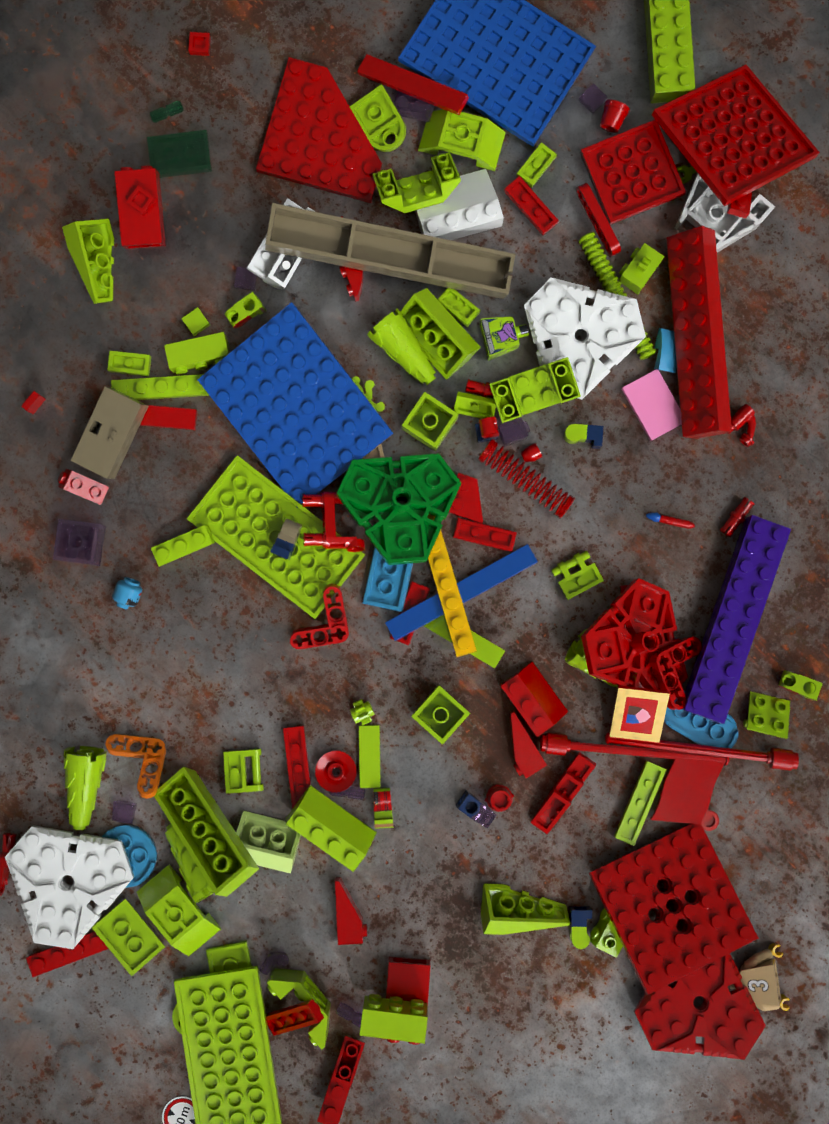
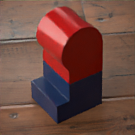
M496 417L478 420L479 423L474 425L478 443L498 439L499 430Z

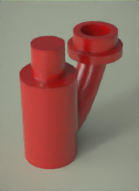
M744 404L731 417L732 431H738L746 422L748 423L747 434L743 433L739 440L744 446L749 447L754 444L753 436L756 428V418L754 410L749 405Z

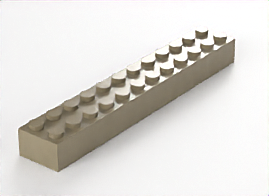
M272 203L265 250L500 299H504L509 294L512 278L509 275L513 272L515 254L276 203Z

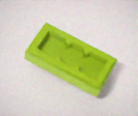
M447 288L437 299L451 315L466 327L480 314V309L455 289Z

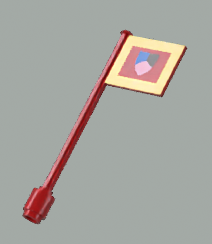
M618 685L611 729L605 735L607 745L612 743L763 761L769 764V767L772 769L788 771L798 768L799 754L789 749L771 748L770 751L764 753L660 740L670 692Z

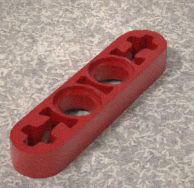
M584 183L576 187L578 198L607 253L613 256L621 252L620 243L590 186Z

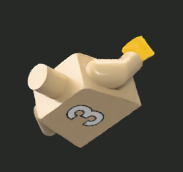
M776 943L770 944L768 949L762 950L744 961L740 969L742 984L747 986L756 1007L762 1011L777 1010L779 1008L785 1011L789 1010V1006L783 1004V1002L790 999L784 994H780L776 959H772L773 956L778 958L783 956V952L775 953V949L781 946ZM734 984L730 985V989H735Z

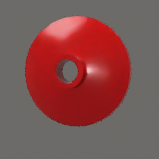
M327 752L316 764L315 776L317 782L323 789L329 792L345 791L353 784L356 778L355 762L345 752ZM334 768H338L340 770V774L338 776H334L332 774V770Z

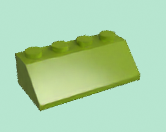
M428 288L415 293L401 310L419 345L429 358L428 360L446 380L467 363L480 349L477 342Z
M312 785L307 788L286 817V825L352 872L355 871L366 856L377 834L375 830Z

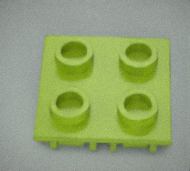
M750 691L748 719L744 720L743 727H746L747 730L788 739L790 701Z

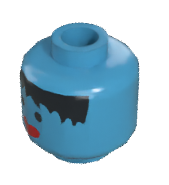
M128 577L117 582L112 598L117 602L116 605L118 607L128 609L138 604L143 591L139 585L140 582Z

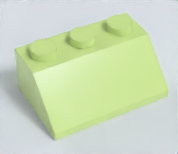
M243 811L236 834L258 866L291 874L301 835L286 825V821Z

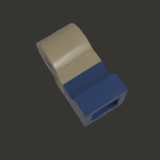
M286 518L270 552L290 560L300 535L302 524Z

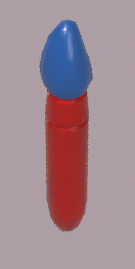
M654 512L646 514V517L654 522L688 529L695 527L694 523L688 520L660 515Z

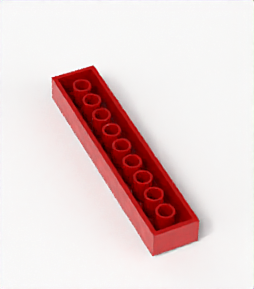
M699 226L666 237L683 437L694 439L732 432L715 230Z

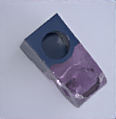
M465 790L455 804L458 810L487 829L497 816L492 809L467 790Z

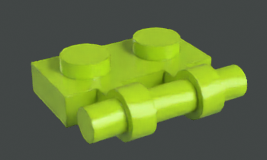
M588 551L581 554L577 553L573 555L572 559L566 562L562 561L557 564V567L551 569L554 577L559 574L563 575L564 579L557 583L567 600L604 581L595 563L586 566L584 561L590 558ZM578 565L580 570L570 575L568 569Z

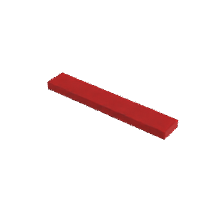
M366 54L357 70L360 76L456 115H460L469 99L466 93Z

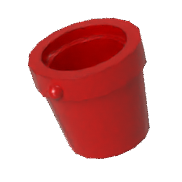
M608 99L603 107L600 127L605 131L618 133L630 108L620 101Z
M496 784L488 789L484 801L487 802L492 810L502 812L511 806L514 794L511 793L507 786Z

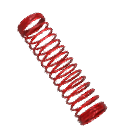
M492 439L479 456L478 461L480 460L483 463L486 460L485 466H487L494 459L490 467L491 470L500 462L496 473H499L506 465L501 477H504L512 468L506 479L509 481L517 472L512 485L523 475L517 489L529 478L522 492H525L534 482L528 496L540 485L533 500L546 488L538 502L539 504L552 491L544 504V508L547 507L557 495L549 511H552L563 498L555 512L559 519L562 518L575 500V497L570 495L566 499L568 492H565L559 498L563 490L562 488L553 495L557 484L547 492L552 480L542 488L546 477L536 485L541 473L530 482L536 469L532 470L523 481L530 469V465L519 475L525 464L524 461L513 472L520 458H517L506 471L514 457V454H512L502 465L509 450L495 464L504 446L489 461L498 446V442Z

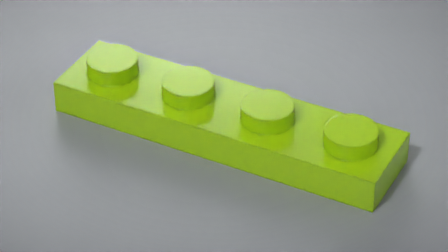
M647 760L645 761L614 834L615 838L630 845H635L667 769Z

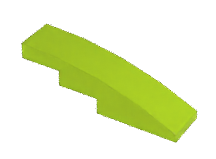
M444 615L424 625L427 629L452 643ZM471 631L477 652L471 653V655L495 669L505 650Z

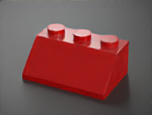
M530 662L499 685L536 737L554 726L568 712L533 662Z

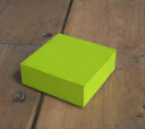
M198 307L181 318L193 336H196L210 326V323Z

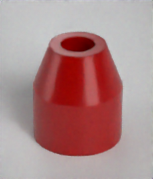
M536 443L526 447L521 453L525 462H534L543 457Z

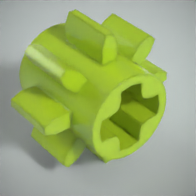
M362 699L354 702V708L350 709L355 723L361 722L362 725L371 722V716L375 715L370 702L364 703Z

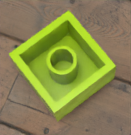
M424 392L402 424V430L436 452L457 421L459 414Z
M438 685L411 717L443 745L469 716L470 712Z

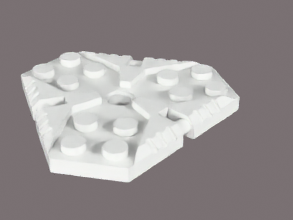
M551 277L525 303L524 308L533 342L537 345L538 351L536 354L539 365L542 366L568 357L581 395L578 399L582 400L611 372L610 369L615 364L618 365L646 337L637 299L599 289L597 291L590 290V287ZM587 298L595 299L593 306L585 305ZM578 329L586 331L587 337L585 340L578 341L575 338V332ZM551 339L552 347L546 349L544 341ZM605 353L609 359L603 364L599 358Z
M33 825L5 856L18 896L21 895L23 901L21 906L29 925L33 942L38 944L74 949L102 916L101 912L108 909L134 878L122 840L88 834L74 836L73 832ZM71 844L77 845L76 851L70 850ZM65 875L73 878V885H68L65 882ZM31 891H35L36 897L31 899L29 893ZM91 900L97 904L95 908L88 904Z

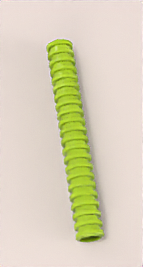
M590 232L582 236L579 244H582L581 248L585 250V255H588L587 259L591 260L590 265L594 266L593 271L597 272L596 276L600 278L599 282L603 283L602 288H605L607 292L627 297V294L624 293V288L620 287L622 284L618 282L619 278L615 277L616 272L612 271L613 267L609 265L610 261L606 260L607 255L603 254L604 250L600 248L601 244L597 243L598 238H595L596 234ZM645 332L646 337L634 348H637L636 353L640 354V360L647 359L656 352V349L652 348L654 346L653 343L649 342L651 339L647 338V332Z

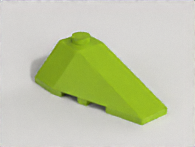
M110 220L75 221L62 227L67 248L93 303L113 301V276L111 275L112 264H114V257H112L114 236Z
M504 884L483 885L481 905L483 934L506 935L570 925L565 904L544 897L539 899L530 896L529 892L526 891L521 893L511 890L510 886Z

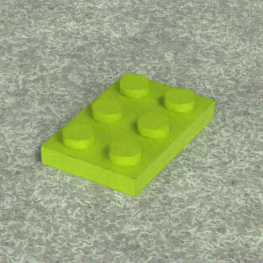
M126 898L92 926L95 933L131 976L165 948L162 941Z

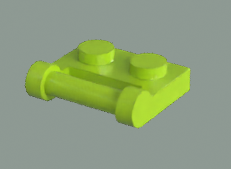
M261 749L223 752L226 794L264 790V785L261 784ZM248 756L252 758V785H247L246 757Z

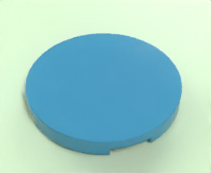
M120 825L110 829L102 836L122 840L134 874V878L125 888L137 886L151 875L157 862V849L152 837L145 830L134 825Z

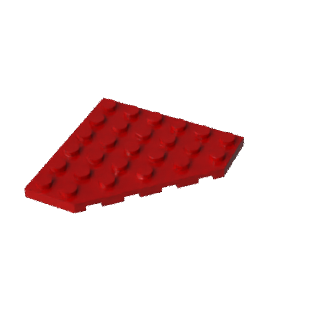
M289 57L256 171L372 203L376 189L372 174L381 171L382 162L328 68Z

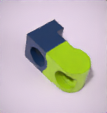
M571 424L564 431L563 436L569 444L586 442L592 443L591 448L600 449L603 442L604 426Z
M569 906L570 940L578 949H584L590 943V937L587 933V919H592V909L590 906Z

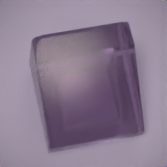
M115 800L113 802L112 821L133 824L137 803Z

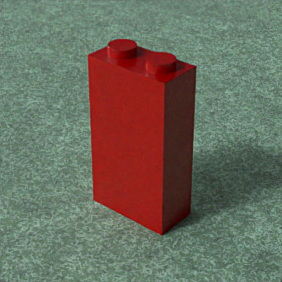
M141 166V169L133 170L132 167L120 168L121 171H115L121 246L126 249L166 246L159 172L153 166ZM137 185L156 199L145 215L126 202Z
M389 956L386 999L400 997L403 1001L410 1002L412 999H419L427 1003L428 1006L431 960ZM385 1039L390 1043L400 1042L399 1040ZM408 1042L409 1044H413V1045H418V1044H420V1043H415V1042Z

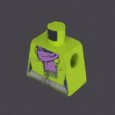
M513 317L480 319L479 326L488 361L518 349L520 345L519 338L529 336L527 324L515 326Z

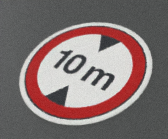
M181 1096L170 1100L162 1113L163 1124H196L192 1099Z

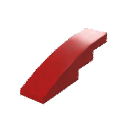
M578 752L532 818L531 823L548 835L571 805L573 798L584 785V781L596 767V763L581 752Z

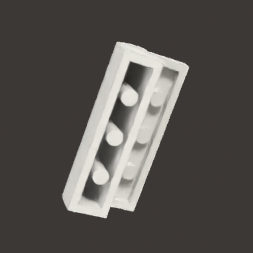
M288 198L283 204L285 206L303 209L302 207H300ZM307 207L306 209H304V210L314 211V210H312V209L309 208V207ZM266 233L246 269L262 278L263 282L282 290L288 284L302 258L266 251Z

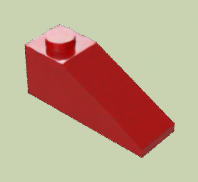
M511 711L509 716L513 759L516 762L513 766L519 776L523 774L525 778H528L546 767L547 764L515 712Z
M336 877L335 895L338 945L363 944L364 937L368 936L367 924H363V917L341 877Z

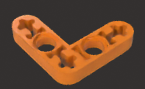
M120 734L109 736L106 739L105 745L111 755L143 759L137 789L142 798L154 797L158 790L166 755L164 742L156 738ZM116 741H118L119 745H116V748H113L112 745L115 744ZM134 743L142 745L138 751H132L130 747ZM156 746H159L160 750H157V753H154L153 749H155ZM150 764L158 766L157 770L153 773L146 771L147 766ZM147 778H149L151 788L145 792L143 787L147 786Z

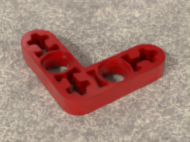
M329 584L323 591L328 624L294 630L290 635V644L293 648L306 649L342 643L347 640L349 628L342 590L338 585ZM331 589L334 590L335 593L338 592V594L335 595L336 603L333 604L331 595H327L330 593ZM332 609H340L342 615L339 618L332 617L330 614ZM338 628H341V631H345L342 633V636H338L336 633ZM329 629H331V633H335V634H331V639H328V637H329V632H328V630H329ZM322 631L325 634V638L323 640H316L313 636L314 633ZM307 633H310L311 642H308ZM297 635L305 638L302 639V643H298V640H295Z
M697 637L684 638L651 656L650 664L660 690L669 692L674 690L671 691L667 707L671 710H680L685 707L687 700L675 666L700 653L702 645ZM692 643L691 650H686L685 647L691 646ZM675 648L679 652V657L677 660L673 656V651ZM666 676L671 678V685L669 687L665 682Z

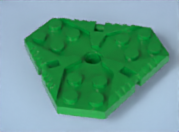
M440 454L400 456L399 460L392 461V457L352 460L336 495L353 516L354 520H356L357 524L363 526L366 530L365 535L370 539L388 565L426 562L443 526L441 523L448 515L461 482ZM400 468V473H394L393 469ZM403 497L407 503L400 504L396 498ZM428 514L435 516L434 521L427 518ZM374 518L377 523L372 526L369 521Z

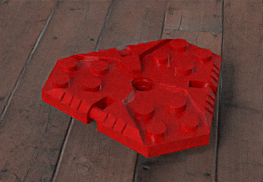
M640 578L634 579L624 589L620 596L610 604V609L605 610L581 635L589 675L614 685L660 690L650 664L651 656L680 641L679 638L675 639L673 631H677L669 591ZM675 648L673 651V656L677 660L679 657V652ZM684 662L675 666L681 685L688 678ZM666 676L665 682L668 687L671 685V678Z
M730 953L674 981L671 987L667 985L649 995L646 993L643 995L634 1009V1013L652 1050L693 1055L695 1052H700L703 1056L746 1059L766 1025L747 986L742 984V976ZM734 984L735 990L730 992L728 986ZM697 996H702L703 1003L698 1007L694 1006V999ZM696 1036L702 1037V1044L696 1043Z

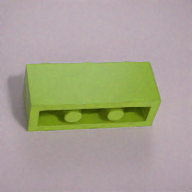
M224 332L164 345L169 369L176 374H185L189 369L194 368L196 370L208 368L207 365H216L230 353L228 339Z

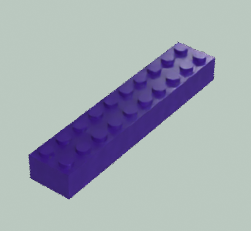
M754 515L745 518L701 644V651L696 658L685 690L687 701L685 707L681 710L716 723L725 724L791 532L790 528Z

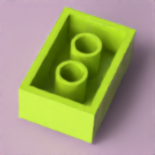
M378 994L365 996L360 1036L425 1044L428 1020L427 1003L419 999H412L411 1002L403 1001L400 997L386 999Z

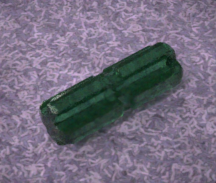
M176 101L166 105V108L161 107L151 111L150 117L153 123H157L166 119L169 115L171 117L183 112L184 108L180 101Z

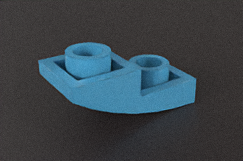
M659 328L655 348L659 350L654 369L676 373L677 359L674 331Z

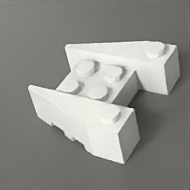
M697 174L675 229L677 230L687 220L694 227L704 226L715 230L718 253L756 230L775 206L759 194L751 203L750 214L746 219L728 214V205L724 206L701 176Z

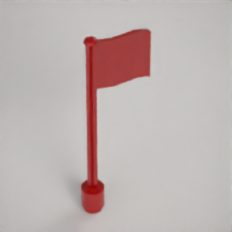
M547 733L546 735H541L540 751L545 752V754L565 756L570 750L674 759L664 780L658 805L650 820L700 824L708 811L716 780L723 766L728 765L730 761L729 757L572 742L571 739L567 738V735Z

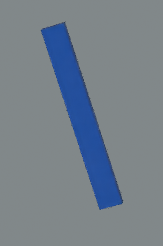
M529 545L523 546L458 582L457 586L462 603L468 602L538 563ZM436 594L385 622L393 639L397 641L444 615L439 595Z

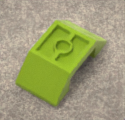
M444 109L430 111L418 151L436 156L439 150L477 160V167L495 171L506 132L488 118L465 112L456 115Z
M450 152L431 157L432 170L396 180L392 168L373 173V179L382 204L400 212L408 213L443 203L461 182Z
M568 357L489 384L502 423L581 397Z
M169 864L137 891V895L145 914L170 945L185 955L190 956L222 928L209 912L206 915L203 914L179 884L182 879Z
M275 968L272 970L267 981V987L273 996L277 995L281 1000L294 989L296 997L301 1002L313 999L319 1005L324 1019L317 1024L310 1025L308 1037L314 1046L318 1045L322 1050L325 1048L328 1036L331 1003L305 971Z

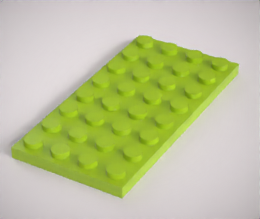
M238 455L187 518L197 528L207 524L215 542L314 619L325 608L324 588L329 584H336L341 587L365 557V554L361 551L349 552L347 549H324L322 546H304L303 534L322 533L323 521L305 507H302L300 503ZM286 518L302 524V529L290 560L270 552ZM336 532V537H342ZM331 589L327 595H331V598H333L336 593Z
M258 966L175 979L174 987L195 1123L282 1124Z

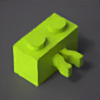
M646 243L643 244L641 249L637 247L630 256L633 259L629 265L625 263L619 272L622 276L618 282H621V284L637 295L665 257Z

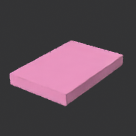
M656 369L622 387L621 390L650 442L682 425L681 409L659 370Z

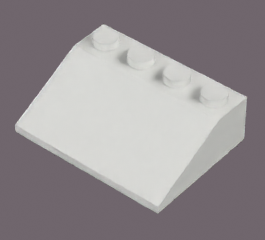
M483 169L461 175V182L443 203L415 210L421 234L454 240L501 227L504 217L487 170Z

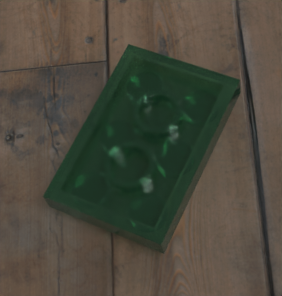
M207 130L147 137L150 166H153L159 172L160 178L212 172Z

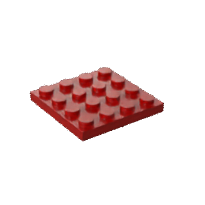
M655 119L581 149L580 153L610 225L686 194L659 124Z

